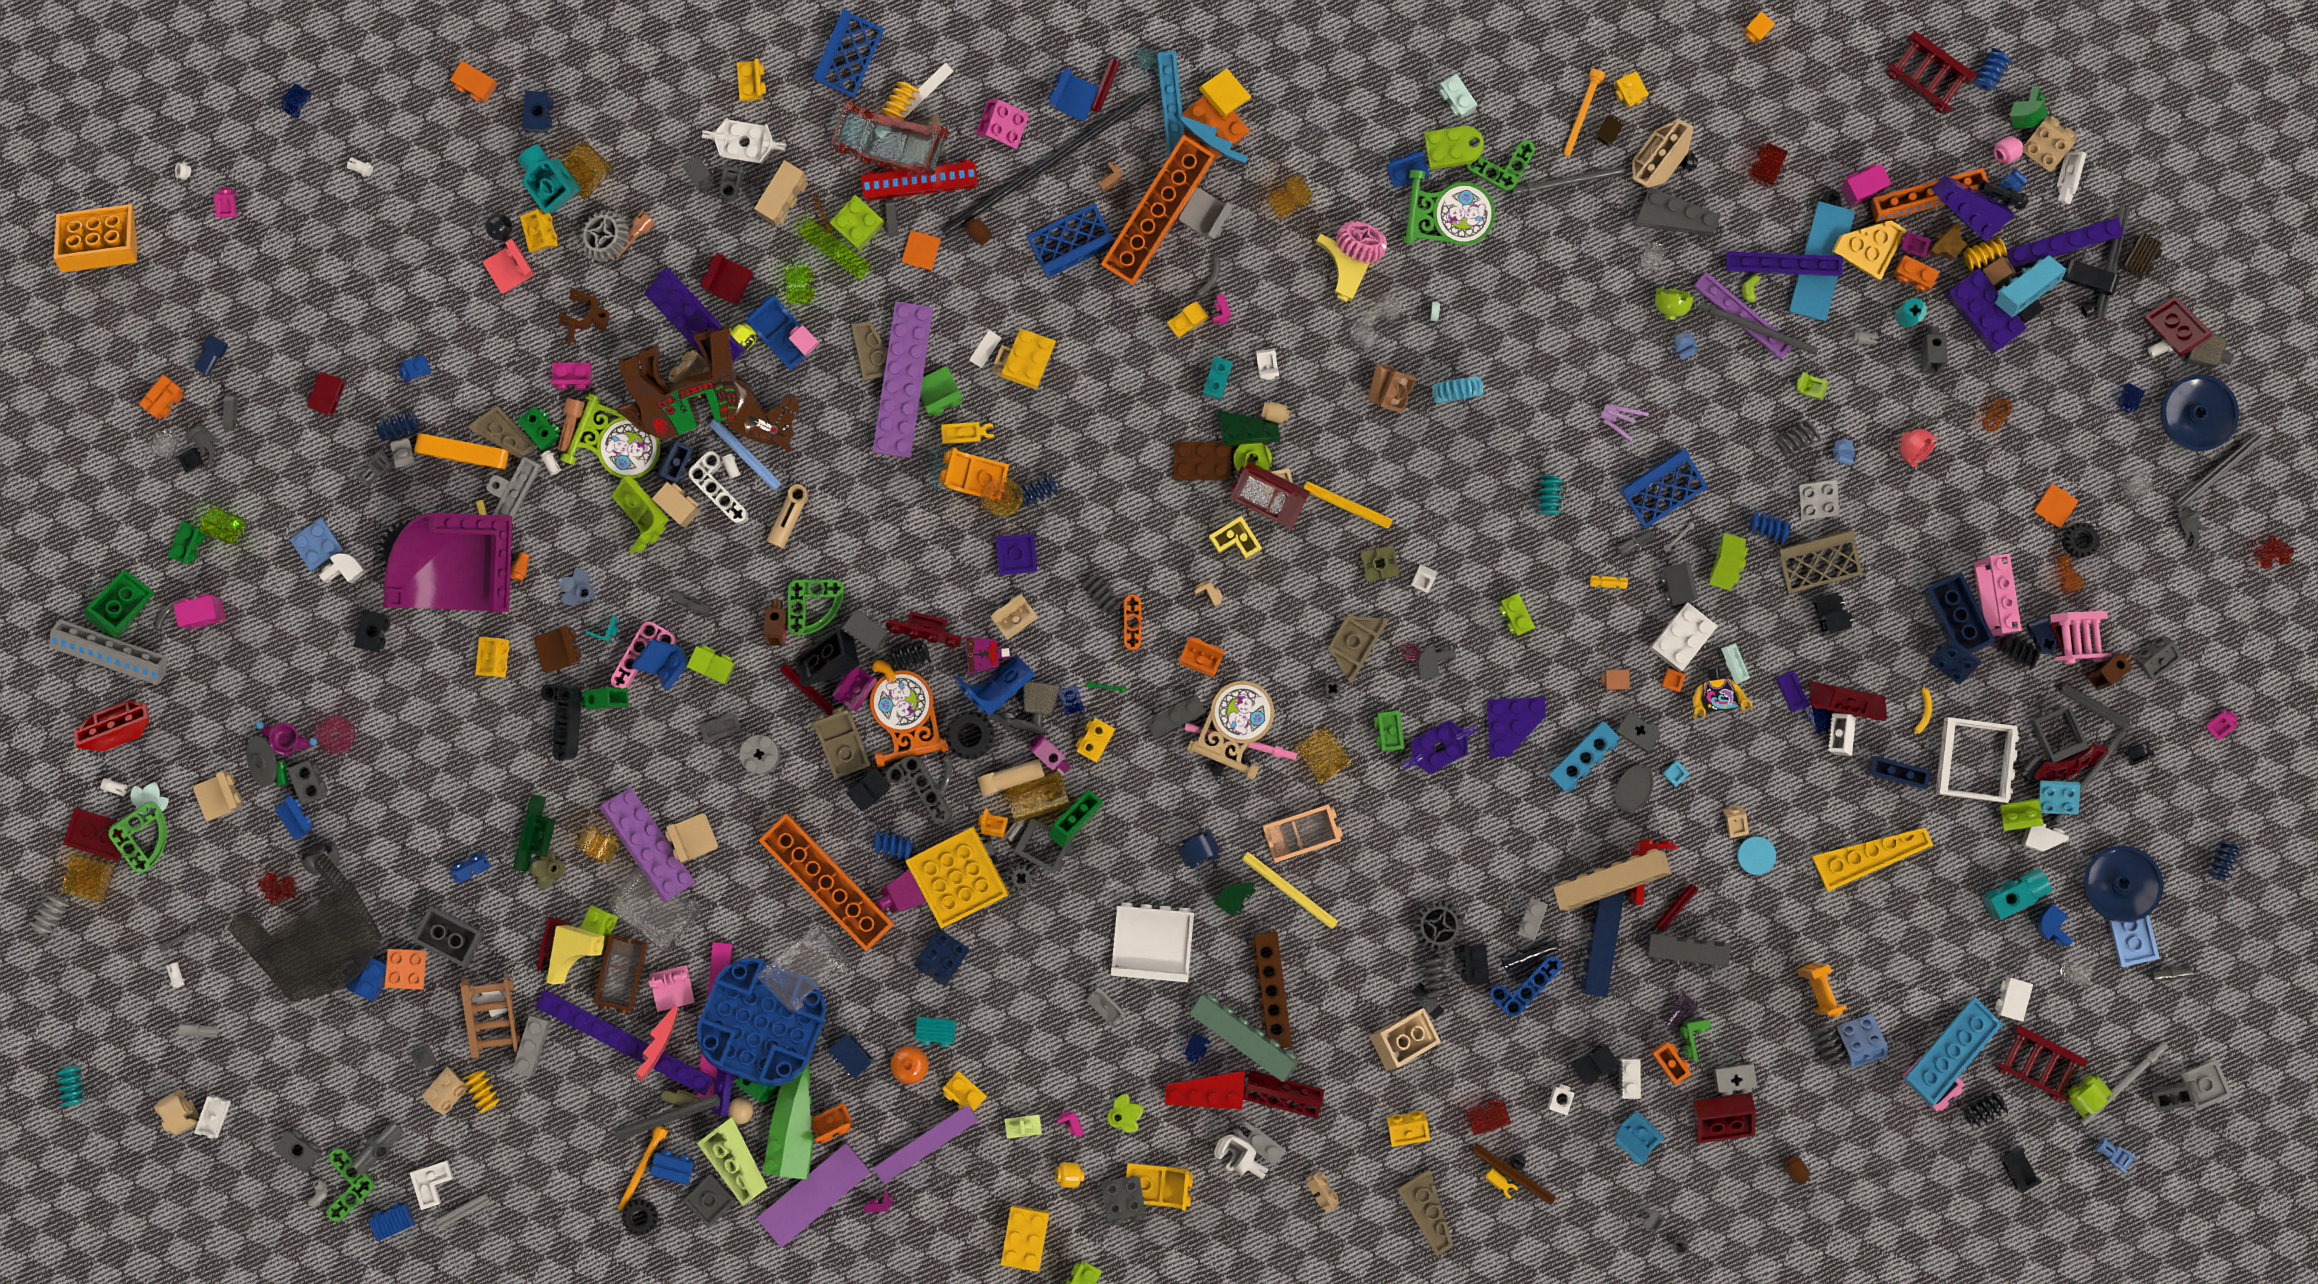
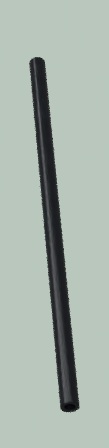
M1145 92L942 227V232L945 236H948L972 218H975L1151 100Z

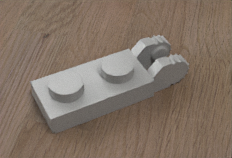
M1242 1119L1240 1121L1242 1125L1252 1132L1248 1137L1239 1129L1235 1128L1233 1132L1249 1142L1258 1154L1275 1166L1286 1150L1256 1126L1253 1127L1246 1120Z

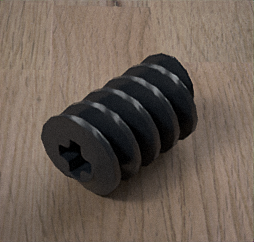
M2013 633L2005 635L1996 650L1997 652L2003 649L2002 656L2008 652V659L2016 656L2015 663L2023 660L2022 667L2030 664V671L2034 668L2040 657L2039 647L2033 649V644L2029 643L2026 645V640L2020 641L2019 636L2013 637Z
M920 641L919 647H917L915 642L912 643V649L906 644L905 651L899 646L897 653L892 648L890 649L889 656L894 673L895 667L902 671L903 665L910 669V663L914 667H917L918 661L921 665H925V659L931 663L928 647L923 641Z
M1995 1092L1991 1093V1098L1985 1096L1984 1101L1981 1099L1977 1100V1105L1971 1103L1970 1108L1967 1106L1963 1107L1964 1115L1973 1129L1974 1123L1981 1127L1980 1120L1987 1124L1988 1116L1995 1120L1994 1113L1999 1117L2002 1116L2001 1110L2009 1113L2003 1098Z

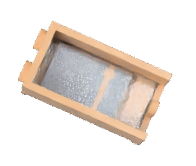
M1328 804L1262 826L1274 863L1341 841L1340 837L1343 834L1340 826L1335 824L1334 819L1337 816L1334 807L1330 808Z

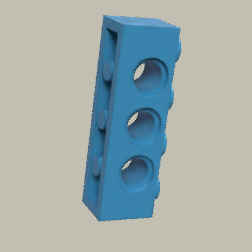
M1604 721L1600 722L1547 776L1563 792L1567 790L1569 792L1578 785L1576 781L1581 776L1585 778L1591 772L1590 767L1594 763L1599 764L1605 758L1603 754L1608 749L1612 751L1619 744L1617 740L1620 737ZM1596 739H1600L1603 742L1601 750H1597L1594 747ZM1583 752L1587 753L1590 757L1588 763H1583L1580 760V755ZM1569 766H1573L1576 769V774L1573 777L1568 776L1566 773Z

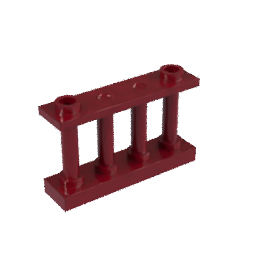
M1914 30L1906 40L1910 46L1895 66L1890 63L1884 71L1887 72L1889 78L1895 81L1898 80L1933 105L1935 111L1946 115L1952 109L1948 103L1962 83L1968 85L1977 74ZM1920 50L1925 54V58L1912 76L1909 77L1901 70L1914 52ZM1931 61H1935L1940 64V70L1925 89L1917 83V80ZM1951 72L1956 76V80L1943 98L1939 99L1932 92L1945 74Z
M2014 1024L2011 1031L2016 1033V1039L2004 1064L1995 1062L1994 1066L1999 1068L1998 1072L2006 1076L2011 1074L2051 1094L2050 1098L2059 1103L2062 1100L2068 1102L2070 1098L2062 1094L2075 1068H2078V1066L2085 1067L2088 1060L2020 1025ZM2028 1039L2033 1042L2032 1046L2034 1047L2021 1073L2011 1069V1066L2023 1041L2026 1042ZM2045 1048L2051 1051V1056L2039 1081L2036 1082L2028 1078V1075L2040 1051H2043ZM2063 1057L2068 1060V1066L2054 1091L2045 1085L2057 1060Z

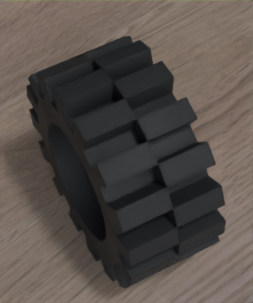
M2081 522L2068 527L2067 531L2064 532V538H2062V542H2064L2063 547L2067 549V553H2071L2072 557H2087L2097 551V546L2100 545V542H2098L2100 535H2097L2098 530H2094L2093 525ZM2078 533H2083L2088 538V544L2083 548L2075 544L2074 538Z
M638 1199L626 1206L622 1212L621 1220H623L622 1224L626 1227L625 1230L627 1232L630 1231L632 1235L641 1236L655 1228L658 1222V1212H656L657 1208L652 1205V1202ZM637 1210H643L647 1214V1221L643 1225H638L633 1221V1214Z

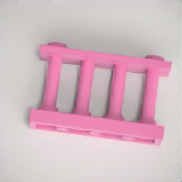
M2107 611L2066 612L2050 615L2051 622H2059V626L2062 628L2065 656L2055 657L2056 661H2063L2064 664L2076 663L2075 660L2083 659L2103 662L2106 657H2112V653H2102L2099 629L2100 620L2108 619ZM2089 624H2091L2094 654L2092 653ZM2069 625H2071L2075 655H2073ZM2079 625H2081V628H2082L2084 654L2082 653V644H2081V636H2080V627H2079Z

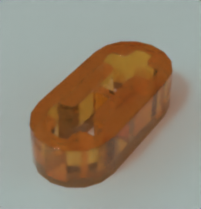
M2001 398L1992 405L1982 421V426L1986 431L1994 432L2000 428L2011 412V402ZM2004 403V408L2007 410H2003L2002 412H2000V414H1998L1997 412L2000 409L1998 404L2001 405ZM1994 416L1997 417L1994 421L1996 426L1989 427L1987 420L1993 419Z

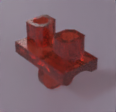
M2274 535L2268 536V542L2262 544V549L2253 550L2254 556L2258 558L2260 567L2263 569L2271 568L2273 566L2272 558L2277 557L2280 565L2290 563L2291 554L2294 553V547H2289L2287 543L2283 544L2282 539L2276 540Z
M267 872L263 881L259 880L258 887H261V892H265L264 898L270 899V905L276 906L278 901L284 902L285 897L295 899V879L293 877L286 876L282 884H277L278 876Z

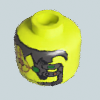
M739 324L731 331L733 338L745 349L744 352L756 342V332L747 324Z

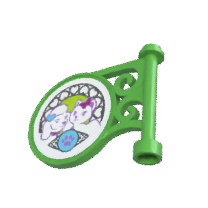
M1410 170L1409 178H1413L1406 236H1402L1403 243L1415 244V240L1420 238L1445 241L1456 245H1470L1482 240L1490 232L1495 220V207L1490 195L1482 187L1474 183L1459 182L1446 187L1440 192L1427 193L1419 189L1420 180L1425 179V171ZM1419 195L1424 197L1421 200L1422 206H1427L1425 201L1430 202V207L1427 210H1423L1418 207L1417 204ZM1427 219L1430 223L1429 227H1425L1426 223L1423 222L1421 224L1422 230L1431 231L1435 226L1441 236L1421 233L1418 228L1420 221Z

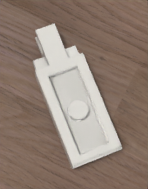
M2068 151L2064 157L2057 183L2058 192L2060 193L2058 201L2063 204H2071L2073 194L2076 193L2086 158V153L2083 151Z

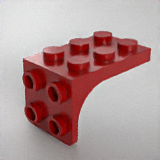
M1640 839V843H1634V850H1631L1630 857L1647 855L1646 852L1652 849L1675 850L1678 849V845H1673L1674 841H1659V844H1654V840ZM1645 884L1628 889V900H1631L1630 904L1643 905Z

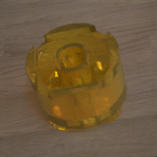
M1009 478L993 479L985 484L981 491V504L986 513L995 517L1013 515L1023 502V493L1020 486ZM1004 495L1005 499L999 500V496Z
M590 825L589 828L585 827L575 849L579 851L582 848L583 854L601 863L606 860L605 864L609 866L620 844H618V838L608 833L604 836L601 834L600 829Z

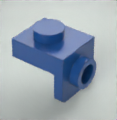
M425 355L403 361L398 370L405 384L410 383L413 379L431 374V369Z

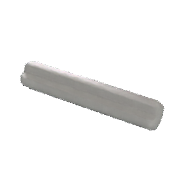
M483 1194L438 1218L435 1223L439 1229H442L485 1206L490 1200L486 1194Z

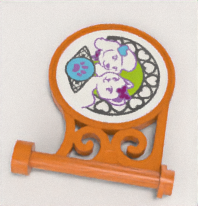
M905 670L895 671L896 680L891 683L887 682L884 675L875 684L871 692V712L875 720L890 733L894 743L893 753L883 755L882 751L875 753L878 768L886 766L885 762L908 756H916L939 750L946 753L945 751L949 750L946 739L943 740L939 735L933 707L932 691L927 682L916 673ZM931 716L934 737L930 741H922L919 737L920 732H927L926 735L922 736L924 739H928L931 736L930 729L923 726ZM915 731L914 737L912 734H910V732ZM909 737L911 740L910 749L899 751V745L902 747L908 745L907 740L902 743V738Z

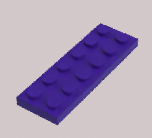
M668 267L664 268L644 293L703 356L693 337L694 332L710 327L717 329L723 326ZM730 334V347L733 352L734 364L745 349Z

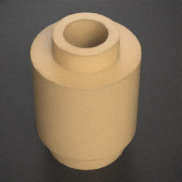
M1271 401L1270 403L1265 402L1261 417H1265V420L1283 424V421H1288L1290 410H1287L1288 406Z

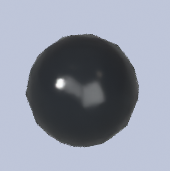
M503 214L491 215L485 224L487 234L495 240L506 239L512 232V223Z

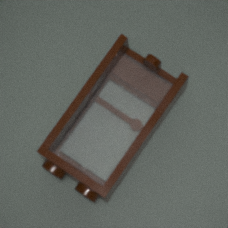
M613 934L609 935L593 1002L598 1004V1008L609 1010L610 1007L617 1008L616 1012L628 1014V1011H634L650 943Z

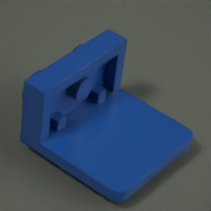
M1065 68L1064 72L1058 74L1056 89H1052L1048 96L1050 107L1075 119L1085 121L1099 88L1074 76L1072 70Z

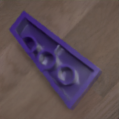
M1947 175L1943 176L1931 188L1939 199L1986 242L2015 215L2007 205L1999 203L1993 198L1985 196Z

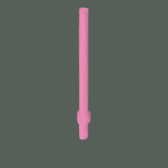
M1186 723L1184 730L1201 734L1203 727ZM1208 729L1205 736H1208L1211 732L1217 731ZM1253 742L1248 746V748L1273 754V757H1284L1296 761L1297 753L1284 750L1283 747L1277 745L1273 747Z

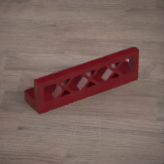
M1250 1070L1243 1100L1318 1119L1325 1089L1290 1080L1282 1082L1275 1076ZM1249 1090L1258 1092L1259 1095L1255 1096L1248 1093ZM1275 1096L1278 1100H1270L1268 1097ZM1287 1101H1295L1297 1104L1294 1106L1289 1105ZM1306 1106H1314L1316 1111L1308 1110Z

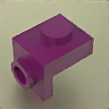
M1908 231L1906 235H1903L1900 246H1902L1903 252L1926 259L1932 240Z

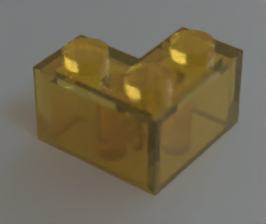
M1302 175L1290 177L1286 180L1287 183L1282 190L1278 188L1269 193L1270 197H1268L1267 202L1278 220L1283 219L1312 201L1313 193Z

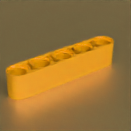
M417 433L414 453L506 470L509 452L505 449Z

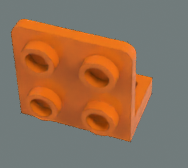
M844 1102L812 1117L813 1124L811 1126L816 1135L814 1140L816 1143L820 1141L823 1144L834 1138L833 1134L838 1132L840 1136L851 1130L850 1126L854 1122Z

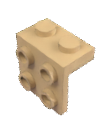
M2046 116L2022 148L2023 153L2048 171H2052L2077 139L2074 131L2067 127L2066 129L2059 125L2060 122L2053 116Z
M222 771L217 773L216 777L193 787L204 818L207 821L243 808L241 804L242 798L239 792L236 791L234 786L235 780L229 772Z
M703 813L666 827L668 830L665 832L669 843L673 842L675 847L673 854L676 860H680L681 863L718 848V843L707 816Z

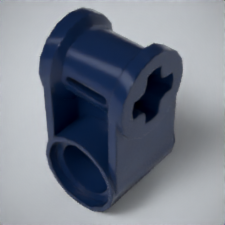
M2046 616L2026 623L2027 630L2035 646L2040 648L2041 654H2049L2057 648V641ZM2049 642L2050 646L2044 648L2043 644Z

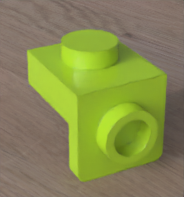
M1803 372L1802 376L1797 380L1796 387L1801 395L1823 400L1829 382L1809 376Z

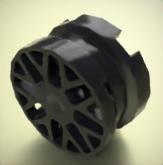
M2149 741L2135 745L2123 752L2125 757L2129 758L2128 763L2130 766L2155 756L2154 751L2150 749Z

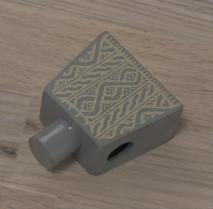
M2212 332L2211 338L2186 353L2183 362L2207 368H2216L2220 362L2230 365L2234 354L2225 351L2228 341Z
M1030 681L1024 684V712L1032 714L1031 723L1042 726L1044 715L1052 716L1061 686Z

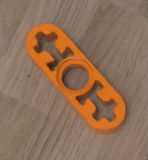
M1134 594L1127 596L1124 600V644L1127 649L1132 651L1137 650L1141 646V599ZM1131 598H1135V602H1138V605H1135V612L1139 611V615H1127V611L1131 612V606L1127 605ZM1130 617L1137 618V627L1130 628L1127 625V620ZM1127 630H1139V634L1135 633V640H1138L1135 647H1131V644L1127 643V640L1131 639V633L1127 634Z

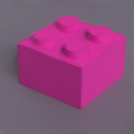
M1875 163L1864 168L1865 170L1861 171V174L1855 172L1843 180L1844 184L1840 189L1849 207L1885 191L1892 184L1882 163L1877 166Z
M209 593L200 594L197 596V599L183 598L179 600V603L173 604L177 624L181 628L193 629L226 621L221 598L209 595Z

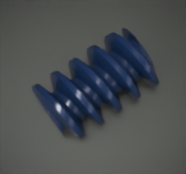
M410 409L409 416H407L405 411H402L401 418L395 413L394 419L387 415V421H385L381 416L380 422L376 423L381 441H385L386 437L392 439L393 434L397 438L400 437L401 433L407 436L408 430L411 434H414L416 429L420 432L417 416L412 409Z
M1044 474V481L1037 477V484L1030 480V487L1023 483V490L1018 486L1015 487L1022 505L1025 504L1027 507H1030V501L1036 505L1037 498L1043 502L1044 495L1050 499L1051 492L1056 496L1058 495V489L1052 474L1051 478Z
M2221 841L2219 845L2222 848L2216 850L2220 856H2213L2217 863H2210L2214 870L2209 869L2207 873L2218 881L2230 884L2225 878L2233 877L2228 872L2236 870L2232 864H2238L2239 862L2235 857L2242 856L2238 849L2244 850L2245 848L2230 841Z

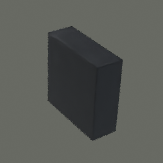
M194 447L177 456L185 473H190L204 465L197 449Z

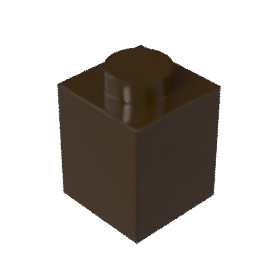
M1608 115L1594 139L1610 148L1624 126L1621 123L1622 121L1616 116L1610 117Z

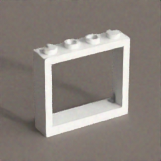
M1950 717L1944 718L1935 794L2009 803L2011 794H2013V789L2010 788L2011 780H2014L2015 777L2013 761H2016L2017 758L2015 743L2019 740L2017 726ZM1955 725L2006 732L1999 796L1948 790Z

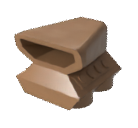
M1377 363L1367 400L1388 410L1402 412L1407 405L1408 394L1415 385V376L1399 372L1392 366Z

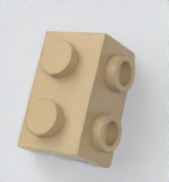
M1204 581L1196 585V590H1194L1195 597L1206 592L1214 609L1221 606L1223 596L1219 588H1214L1212 582L1207 584Z
M1022 594L1012 598L1009 603L997 609L990 616L1007 640L1038 618Z
M446 1067L423 1093L422 1097L433 1110L445 1115L451 1110L457 1100L465 1094L469 1087L465 1086L466 1082L462 1081L451 1068Z

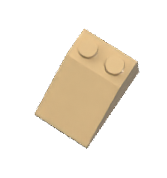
M1424 1008L1383 1027L1369 1036L1386 1070L1398 1068L1441 1043Z

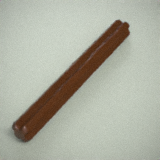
M1479 1144L1473 1147L1472 1153L1549 1205L1553 1204L1556 1197Z

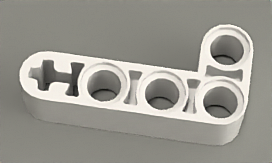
M711 451L705 453L690 468V479L733 522L744 524L748 520V512L712 476L722 464L720 456ZM712 456L716 457V464L709 466L707 463L708 459ZM697 470L703 471V476L700 479L694 478V473ZM711 483H715L717 486L713 493L707 491V487ZM729 497V505L722 506L721 499ZM733 507L738 512H742L741 515L743 517L741 519L736 518V514L731 510Z

